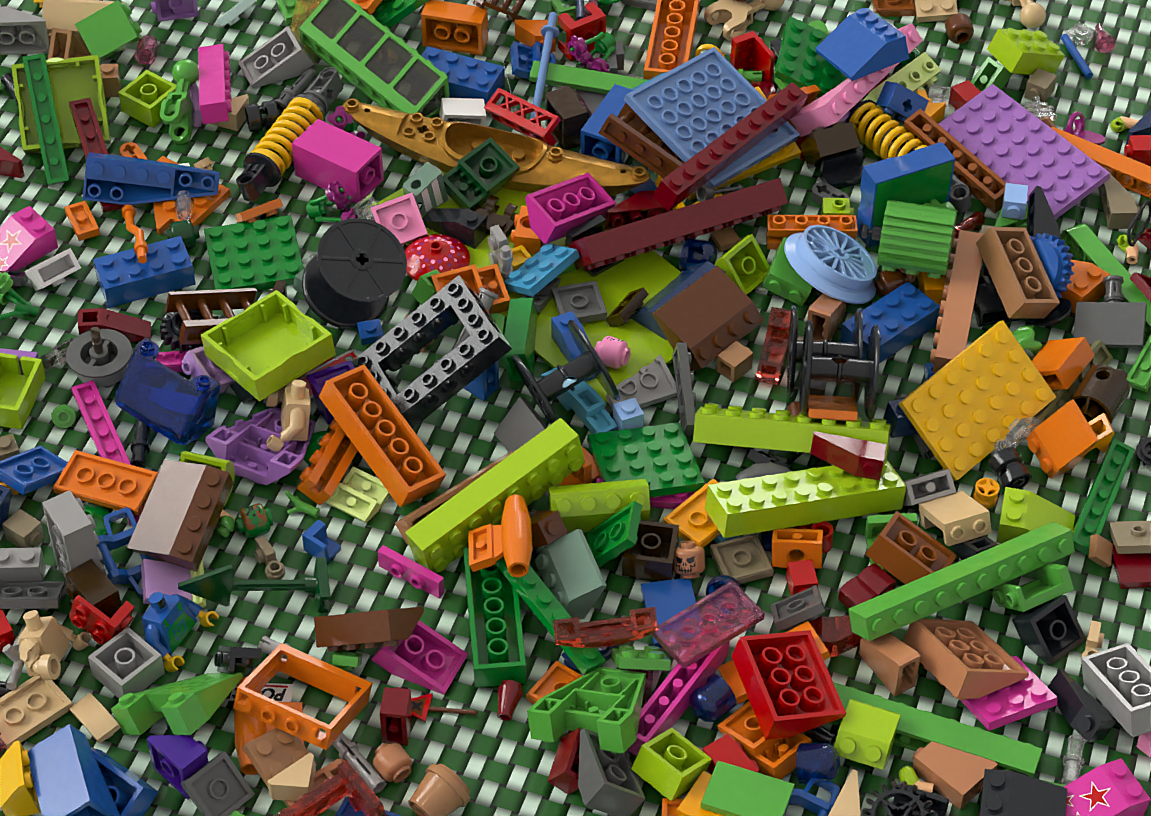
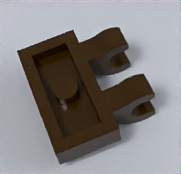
M491 195L487 199L484 208L477 206L474 211L486 216L487 235L490 236V227L499 225L507 238L511 231L515 229L514 220L517 213L514 212L518 206L509 203L502 216L496 214L500 206L496 205L499 198Z

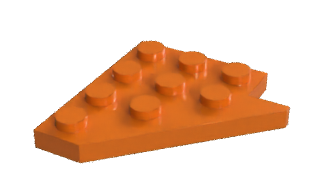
M164 156L160 157L157 160L160 162L178 164ZM219 184L218 195L153 202L157 234L161 235L169 228L172 222L186 219L191 220L193 226H198L231 196L230 189Z

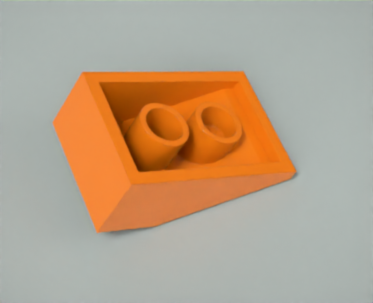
M1071 260L1074 263V266H1072L1074 275L1070 277L1071 284L1066 286L1067 291L1061 292V298L1071 302V312L1076 314L1077 302H1096L1106 294L1103 278L1110 276V274L1093 263Z
M1074 399L1070 400L1033 429L1026 438L1029 449L1035 453L1040 461L1042 470L1047 473L1050 479L1074 469L1099 441Z

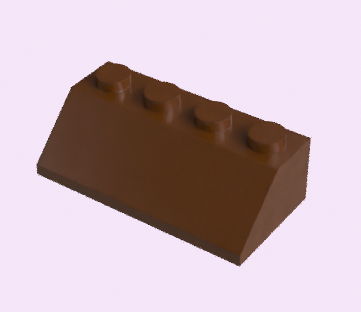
M422 606L314 617L316 647H327V652L342 651V645H345L346 650L361 649L362 643H364V648L380 647L379 642L383 643V647L397 646L398 640L409 639L424 612V608Z

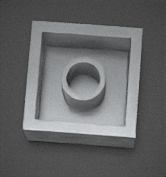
M126 627L88 656L92 675L118 698L127 693L143 691L165 674L162 655L129 627Z

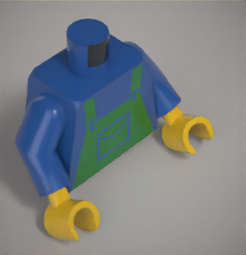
M155 592L149 597L151 606L142 616V624L145 631L144 641L162 655V659L165 661V670L175 672L178 671L176 666L180 667L185 662L181 656L175 655L171 657V655L197 623L196 617H199L200 624L203 627H211L214 624L209 622L208 616L212 619H218L219 615L215 611H202L201 606L184 596Z

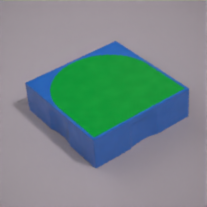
M943 142L914 150L903 156L892 157L863 166L860 187L861 201L857 213V234L867 248L879 245L880 241L872 240L871 235H868L867 238H862L863 225H869L871 230H873L874 226L883 227L887 201L894 200L920 205L930 203V200L936 199L940 204L949 201L955 157Z

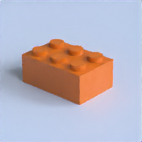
M429 0L425 3L421 13L423 47L429 46L437 49L483 55L488 42V8L484 7L482 9L478 6L439 0Z

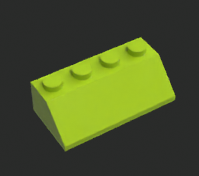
M646 479L548 487L549 510L559 512L568 533L577 529H581L583 533H586L633 501L642 505L641 520L649 521L650 519L649 485Z

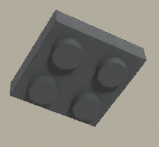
M596 281L552 288V297L558 315L573 311L580 323L607 318V311Z
M817 585L770 605L774 624L778 632L791 630L798 623L805 620H815L821 616V613L825 612Z
M225 751L219 753L181 783L203 816H229L255 795Z

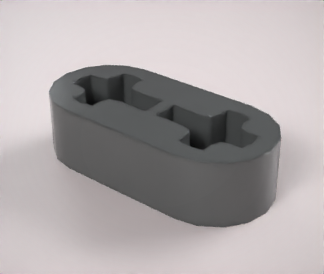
M824 182L816 183L812 187V199L822 205L823 198H849L846 193Z

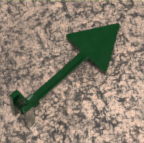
M326 557L316 558L314 577H304V580H233L234 566L228 565L178 583L179 590L223 606H229L232 591H304V593L315 592L318 612H328L327 600H330L331 597Z

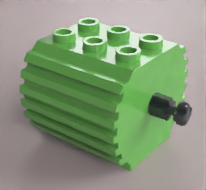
M889 200L887 201L883 227L874 226L873 230H871L869 225H863L861 237L867 238L868 235H871L872 240L880 241L877 265H882V270L895 271L897 268L905 269L904 273L918 275L919 271L927 272V277L941 279L942 275L947 274L958 210Z

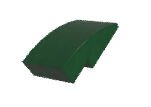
M490 137L458 160L457 166L443 175L446 192L460 208L474 211L477 206L481 207L486 203L489 196L495 195L515 175L520 167Z

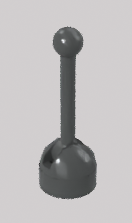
M704 184L696 191V197L699 202L714 198L715 194L741 190L743 186L737 184L735 187L714 189L708 184Z

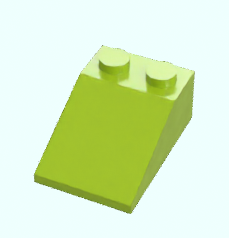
M1005 487L996 542H1007L1051 522L1067 527L1073 533L1075 515L1031 491Z

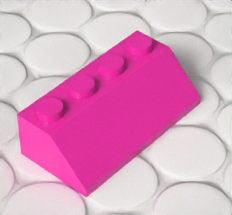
M589 173L528 194L525 198L531 229L544 244L566 237V233L570 229L576 228L598 215L606 218L607 210L616 204Z

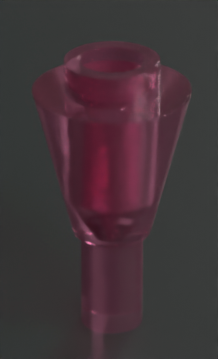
M1097 24L1095 26L1097 33L1095 47L1101 53H1108L1114 49L1116 40L1104 30L1102 24Z

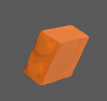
M1085 337L1049 340L1034 357L1032 363L1051 390H1064L1072 385L1095 355Z

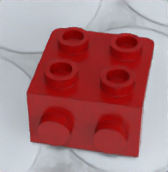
M754 31L732 38L730 64L737 71L739 69L746 71L751 68L753 71L762 70V81H773L776 57L774 52L765 45L763 39L759 38Z
M77 595L73 601L69 617L77 628L86 630L91 634L94 641L102 645L126 627H129L134 619L132 617L134 606L126 600L110 619L83 597Z

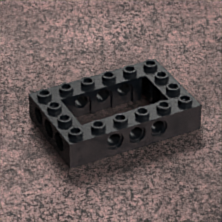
M458 275L355 358L352 364L355 368L361 365L367 367L413 429L512 350V347L474 289ZM461 320L470 336L399 392L396 387L398 384L389 376L386 370L392 372L399 370L403 367L402 364L415 354L418 355L422 348L432 340L438 339V336L443 331Z

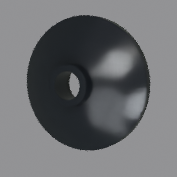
M1058 298L1060 303L1045 318L1027 319L1034 326H1054L1069 315L1072 310V304L1067 299Z

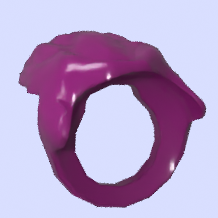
M1076 111L1070 116L1067 128L1063 131L1097 145L1105 143V137L1101 134L1084 130L1085 117L1081 112Z

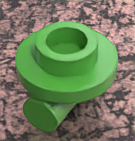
M65 404L57 406L51 413L52 422L59 428L70 427L75 422V409Z

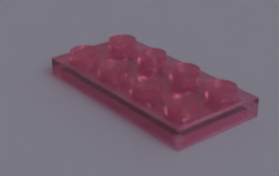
M731 581L653 628L652 636L685 669L764 620L765 613Z

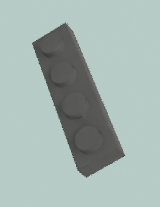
M677 343L672 356L680 424L685 436H692L695 422L694 407L696 406V393L692 392L694 374L690 372L689 367L691 365V352L687 350V343Z

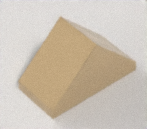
M245 94L232 98V112H229V121L210 124L238 131L246 120L244 106L249 105V96Z
M311 752L268 780L269 796L273 800L310 802L316 773L314 755Z

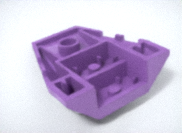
M272 407L253 414L252 419L245 422L242 419L237 420L232 427L226 428L225 425L218 427L206 437V443L216 458L229 460L234 463L236 476L248 478L257 484L268 485L289 474L302 463L314 432L316 421L309 419L307 441H285L279 452L272 451L266 444L271 435L278 438L281 436V409L278 407Z

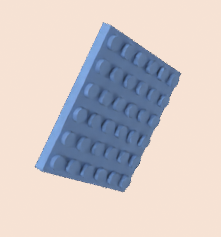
M715 47L626 94L624 101L684 163L767 101ZM787 121L706 184L715 189L795 142L800 134Z

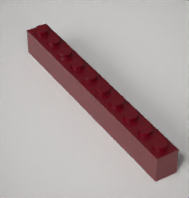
M790 83L662 179L653 198L667 211L672 210L799 113L808 95L796 84Z

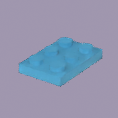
M550 243L542 246L537 254L528 258L519 269L509 274L508 278L504 280L506 289L533 297L580 257L578 251Z

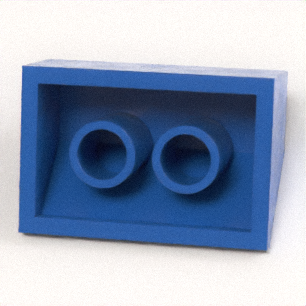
M91 747L120 816H143L159 791L102 750Z

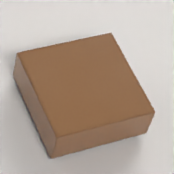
M732 226L711 232V238L720 252L733 248L741 241Z
M1098 534L1090 536L1088 558L1104 568L1111 566L1113 543Z

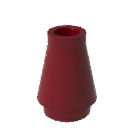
M504 680L498 687L497 717L504 721L512 720L516 707L523 695L520 683L513 680Z

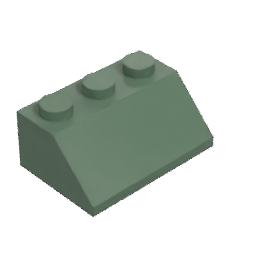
M577 529L545 545L535 560L544 584L568 614L574 619H585L607 585L582 530Z

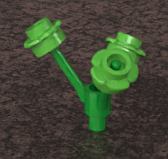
M7 272L0 273V304L7 305L9 302L15 304L14 311L0 315V320L21 316V314L37 316L39 307L31 305V302L24 300L11 288L13 280Z

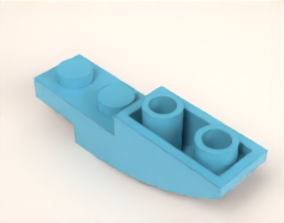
M557 367L542 374L540 378L542 379L557 370ZM568 379L563 383V388H566L576 380ZM585 381L574 386V391L568 390L557 397L567 411L573 409L592 434L617 430L618 425L604 409L606 402Z

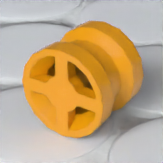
M991 478L979 479L975 484L973 499L987 509L994 507L1000 490L998 482Z

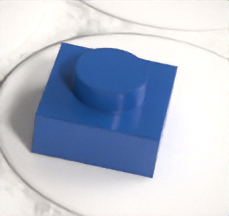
M380 319L357 323L361 345L375 343L384 336Z

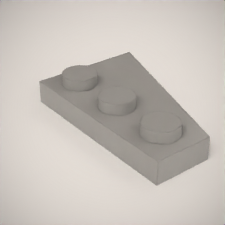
M659 355L655 358L654 362L648 366L645 365L633 377L625 379L616 386L620 395L619 401L613 400L608 393L606 395L612 411L614 403L636 398L640 408H644L677 397L676 382L664 359Z

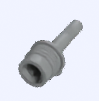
M18 634L12 646L7 644L2 650L14 662L6 684V688L9 690L16 689L24 666V661L20 660L18 637L20 634Z

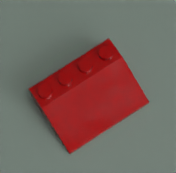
M811 630L742 636L739 638L732 653V659L765 740L790 738L845 717L846 711Z

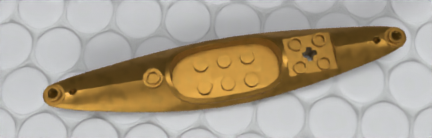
M348 99L343 104L348 115H352L353 120L374 138L424 164L429 162L446 173L457 166L458 160L491 137L520 167L515 175L502 187L505 189L534 193L589 173L609 196H615L647 182L650 177L648 171L641 166L633 167L561 149L560 147L547 145L542 140L468 122L443 121L439 117H424L421 113L410 114L361 103L356 99Z

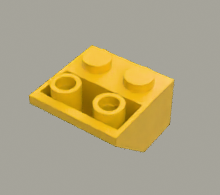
M20 741L14 742L0 758V806L5 816H30L40 813L39 800L29 765V750H24Z

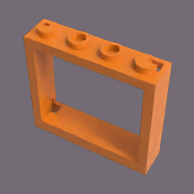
M280 643L237 687L233 709L327 750L368 704L373 683ZM280 671L349 703L328 725L258 692Z

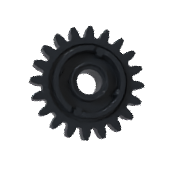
M187 309L192 320H204L200 310ZM178 312L173 314L166 313V318H162L160 324V339L165 340V346L171 345L172 351L177 348L180 349V354L184 353V351L203 346V344L181 345L179 335L183 321Z

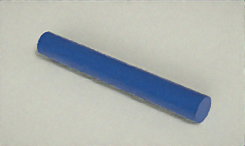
M1063 34L1061 40L1085 78H1092L1093 73L1068 34Z

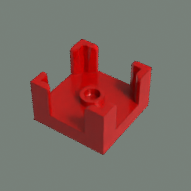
M594 2L585 5V8L592 15L574 21L568 13L558 15V25L566 32V43L558 40V49L570 61L576 60L574 55L569 52L567 45L571 41L572 36L581 37L586 41L597 36L600 32H606V15ZM596 41L587 45L589 53L595 49L594 44Z

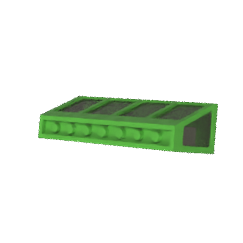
M323 0L299 28L301 43L328 65L335 67L338 73L380 107L410 114L421 113L424 117L433 118L440 113L441 99L449 98V78L447 74L438 70L430 60H426L419 55L416 49L409 47L402 38L395 36L388 27L381 25L373 15L366 13L359 4H355L351 0Z

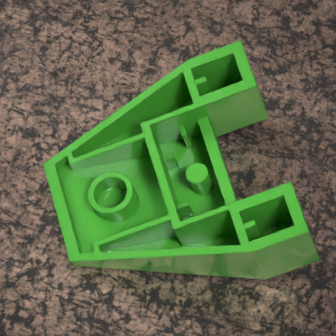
M599 667L540 698L527 710L531 739L551 743L555 742L566 730L574 731L578 728H585L598 733L600 750L611 751L615 754L624 753L637 738L646 673Z
M241 672L207 673L136 693H127L119 698V703L112 707L111 710L124 735H141L163 716H165L174 735H191L211 718L243 678Z

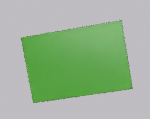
M717 761L700 808L724 816H784L795 784Z

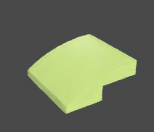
M352 467L343 482H339L333 495L325 502L367 523L375 516L391 495L378 478L356 467Z

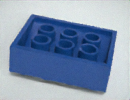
M869 8L858 9L856 13L849 15L815 48L816 53L851 81L909 59L906 36Z

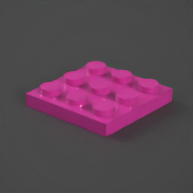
M1017 656L1012 658L1029 673L1026 679L978 699L966 698V700H960L988 731L1057 705V696Z

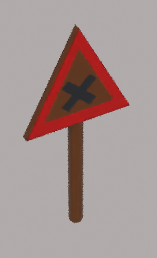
M433 693L411 699L413 717L426 723L429 711L467 715L478 714L477 710L430 706Z

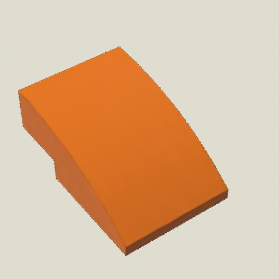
M474 264L431 275L436 293L460 275L474 289L477 295L480 293V287L499 295L498 299H494L489 310L490 314L508 311L510 298L497 264L478 269Z
M750 701L717 725L718 730L723 736L729 734L734 741H738L741 744L744 753L750 760L753 759L758 764L761 773L780 780L814 754L811 738L803 733L790 738L765 740Z

